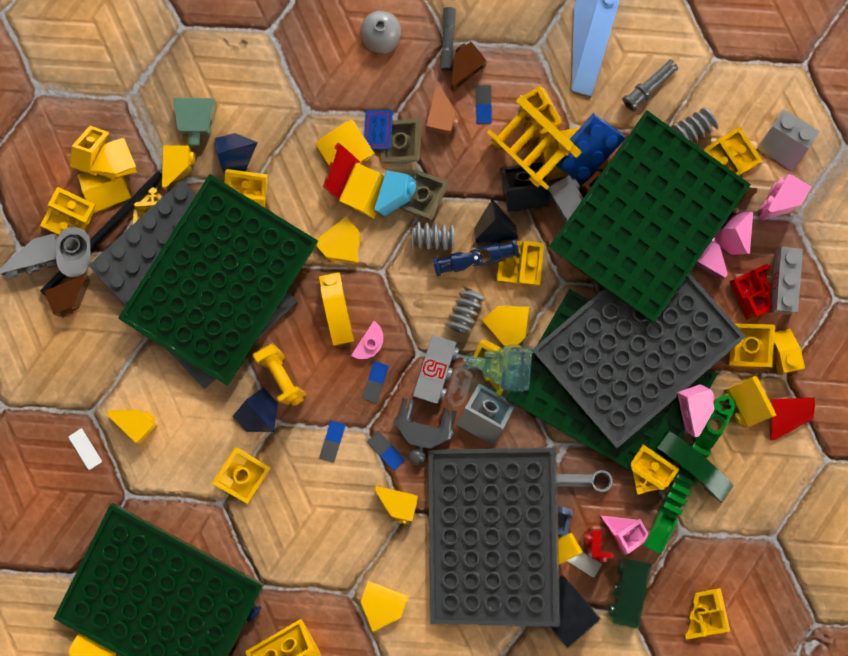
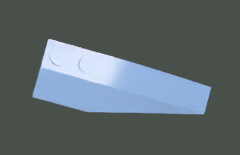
M576 0L573 9L571 92L592 97L620 0Z

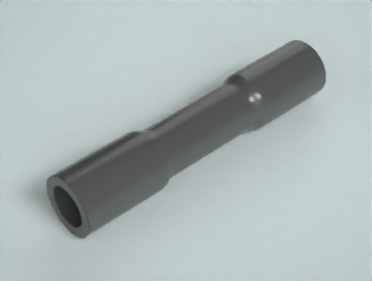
M445 7L443 9V44L440 70L452 71L453 33L456 9L453 7Z

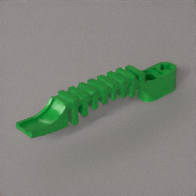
M721 396L714 400L712 415L701 434L692 439L693 443L690 446L705 458L710 456V449L713 448L725 430L735 409V402L730 396ZM722 402L725 403L724 407L727 408L723 411L721 410L722 406L719 405ZM711 420H715L718 423L717 431H713L710 428ZM680 466L673 483L669 486V491L664 496V501L659 506L660 510L656 513L654 523L643 546L658 554H662L678 522L675 518L682 515L684 510L680 508L686 505L687 500L685 498L690 496V488L696 483L694 478Z

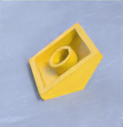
M355 163L339 202L371 219H375L377 212L374 208L384 176L375 170Z
M84 172L78 175L85 199L96 205L94 213L128 201L131 198L124 176L115 177L116 181L112 182L110 178L100 174L95 176Z
M734 323L746 338L730 350L729 365L750 368H773L775 325Z
M235 446L212 481V484L248 504L270 470V467Z

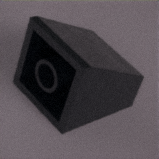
M562 575L559 577L560 626L550 628L564 645L569 648L599 622L601 618L565 576Z

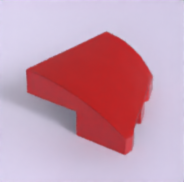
M337 143L334 148L337 150L333 162H330L329 174L325 178L323 188L339 201L355 163L363 164L345 147Z
M768 263L729 281L746 320L757 317L772 309V301L769 295L771 283H767L766 272L770 270Z
M815 397L770 399V403L776 413L775 416L771 417V421H769L770 440H776L813 420Z

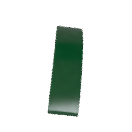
M668 431L657 445V450L671 462H676L717 501L722 502L734 485L716 466L672 432Z

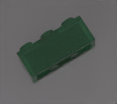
M623 557L622 561H619L617 574L620 575L618 583H614L612 595L615 596L614 604H610L608 610V617H611L610 621L612 623L639 629L652 564Z

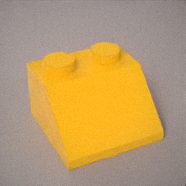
M757 376L747 378L724 389L726 393L724 396H730L735 402L734 410L736 413L734 417L743 428L750 427L776 415Z

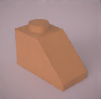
M440 86L435 88L426 131L451 136L452 130L456 131L458 119L455 118L456 111Z

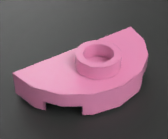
M373 321L351 357L368 359L374 357L381 350L384 343L383 332L375 321Z

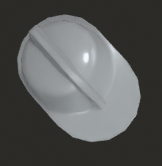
M66 228L58 235L56 240L57 267L66 276H81L87 271L91 260L90 238L86 231L81 228Z

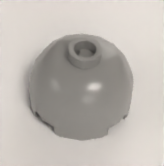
M374 11L368 14L360 28L361 40L364 46L371 52L386 54L393 51L399 45L401 38V26L398 19L387 11Z

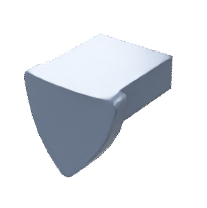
M558 506V535L565 536L568 534L571 515L574 513L573 510Z

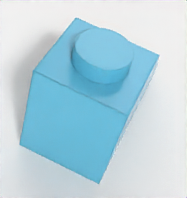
M386 170L374 210L382 216H387L408 203L416 191V180L408 174Z

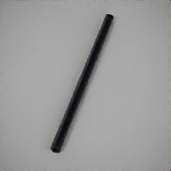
M159 171L90 239V251L134 207V204L138 203L162 179V174ZM59 271L40 292L45 295L44 291L56 287L66 275Z

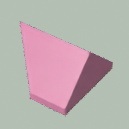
M740 212L729 215L715 235L716 243L730 255L750 254L753 212Z
M600 515L620 552L624 555L629 554L644 543L649 534L641 519Z

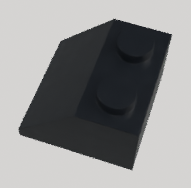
M539 162L532 163L529 167L537 173L543 166ZM521 165L500 168L504 199L508 212H518L532 208L539 209L549 206V190H546L541 185L536 187L528 179L531 175ZM545 176L542 180L548 185L547 179H546V176Z

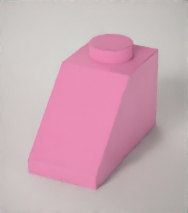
M713 238L695 266L719 280H723L728 273L720 245L715 243L716 240Z
M701 384L677 392L685 432L694 437H698L714 411V394L711 389Z

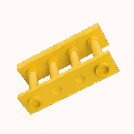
M521 95L516 100L521 106L517 116L498 136L490 129L487 133L492 137L490 142L498 149L502 147L531 175L528 179L536 187L541 185L547 190L549 186L542 179L565 155L568 156L571 153L577 158L582 151ZM532 116L534 118L533 124L509 148L504 141L526 117ZM545 128L547 130L546 137L522 160L517 153L539 129ZM559 141L561 144L558 148L560 149L535 173L529 166L552 142Z
M270 344L253 354L257 363L270 369L284 393L277 397L280 402L288 406L292 404L294 407L304 401L303 397L307 394L299 387L293 386L282 366V360L286 358L279 348L274 344Z

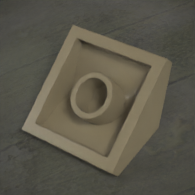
M422 119L392 120L390 149H381V163L408 164L420 161Z
M414 169L411 177L416 180V191L412 195L411 200L401 206L400 209L419 218L432 220L450 182Z

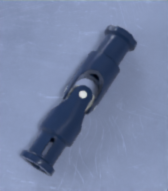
M513 239L512 242L499 245V243L472 249L470 251L471 254L457 252L449 257L433 258V263L437 276H441V273L450 271H464L472 264H474V267L502 262L503 259L513 256L519 258L520 254L517 241ZM484 249L489 251L490 259L482 263V255L478 250ZM450 263V265L448 266H441L443 264Z

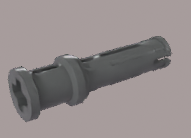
M669 59L666 64L643 84H637L633 92L622 98L625 106L632 112H635L639 104L644 100L650 99L651 92L679 69L677 64L672 66L674 61Z

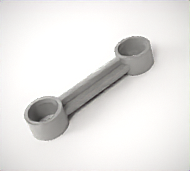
M604 470L595 471L593 474H557V487H592L598 492H605L611 488L613 483L612 476ZM603 473L608 477L609 484L606 488L598 489L595 487L593 481L597 474Z

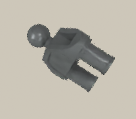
M402 398L399 415L394 418V424L408 443L415 445V449H412L409 453L410 462L414 465H420L425 461L426 456L423 448L431 449L454 437L455 433L452 428L457 411L451 410L450 418H448L449 409L444 408L440 427H430L412 422L411 416L416 401L410 400L408 408H406L408 399Z

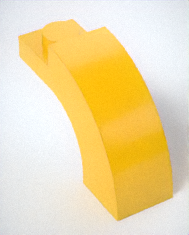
M340 272L319 276L322 299L333 345L353 342L354 336Z

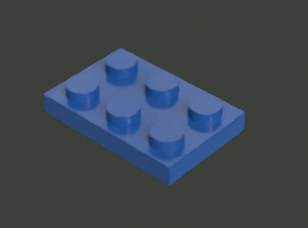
M593 113L569 139L582 153L577 158L571 153L568 156L565 155L555 166L584 184L626 138L624 134Z

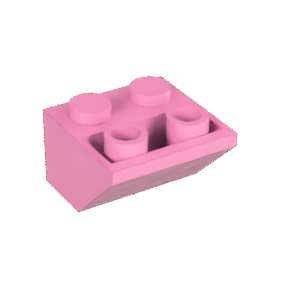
M791 174L784 178L780 177L769 191L772 195L761 204L759 208L761 213L758 218L763 220L791 213L802 204L811 186Z

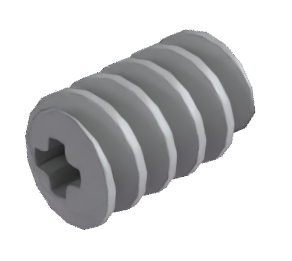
M702 108L700 113L695 112L693 117L688 116L685 121L681 120L678 125L674 124L671 128L688 140L692 138L694 142H698V134L704 138L705 130L711 134L713 132L712 126L717 130L719 126L715 116L707 108Z
M417 222L416 226L412 228L411 248H414L415 244L418 243L419 249H422L424 243H426L428 250L434 244L436 250H439L440 246L443 245L444 251H447L449 246L452 247L453 251L454 225H451L449 230H446L445 224H442L440 230H438L437 223H434L432 229H430L427 222L423 228H421L420 222Z
M463 286L466 291L459 292L463 299H456L455 301L460 307L453 306L452 310L456 314H449L448 317L452 322H446L445 325L459 333L465 334L464 331L472 330L467 324L475 323L471 316L479 315L474 309L482 308L478 300L485 301L486 298L480 293Z

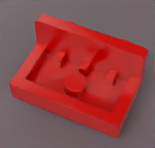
M588 528V533H584V545L587 546L586 554L592 556L594 561L607 562L608 558H613V553L601 551L602 530Z

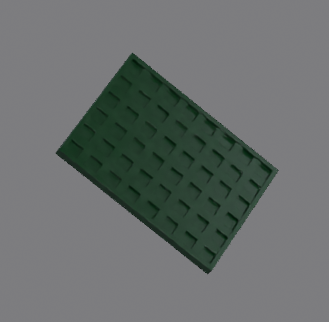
M646 110L548 249L647 320L655 323L751 184Z
M569 289L538 344L590 300ZM534 353L531 354L506 400L632 473L631 461L642 444L669 461L666 456L656 449L657 445L668 431L681 439L685 434L679 398L677 396L616 449ZM708 369L688 388L701 384L710 389L718 373Z

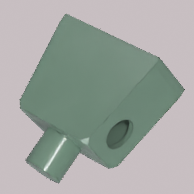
M173 98L178 132L182 136H188L187 146L200 147V136L211 135L217 106L213 98Z

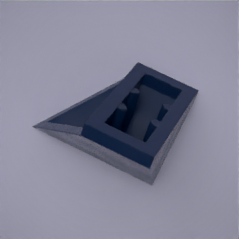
M237 133L215 138L216 151L224 176L226 169L246 172L258 142Z
M263 387L245 400L232 417L246 432H274L278 402Z

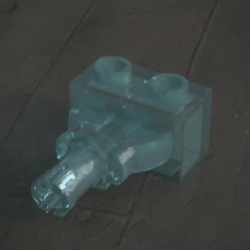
M507 345L495 352H485L484 356H487L485 358L464 356V362H472L463 363L464 369L486 372L483 373V377L491 378L495 383L501 385V389L520 392L529 389L532 359L531 346Z

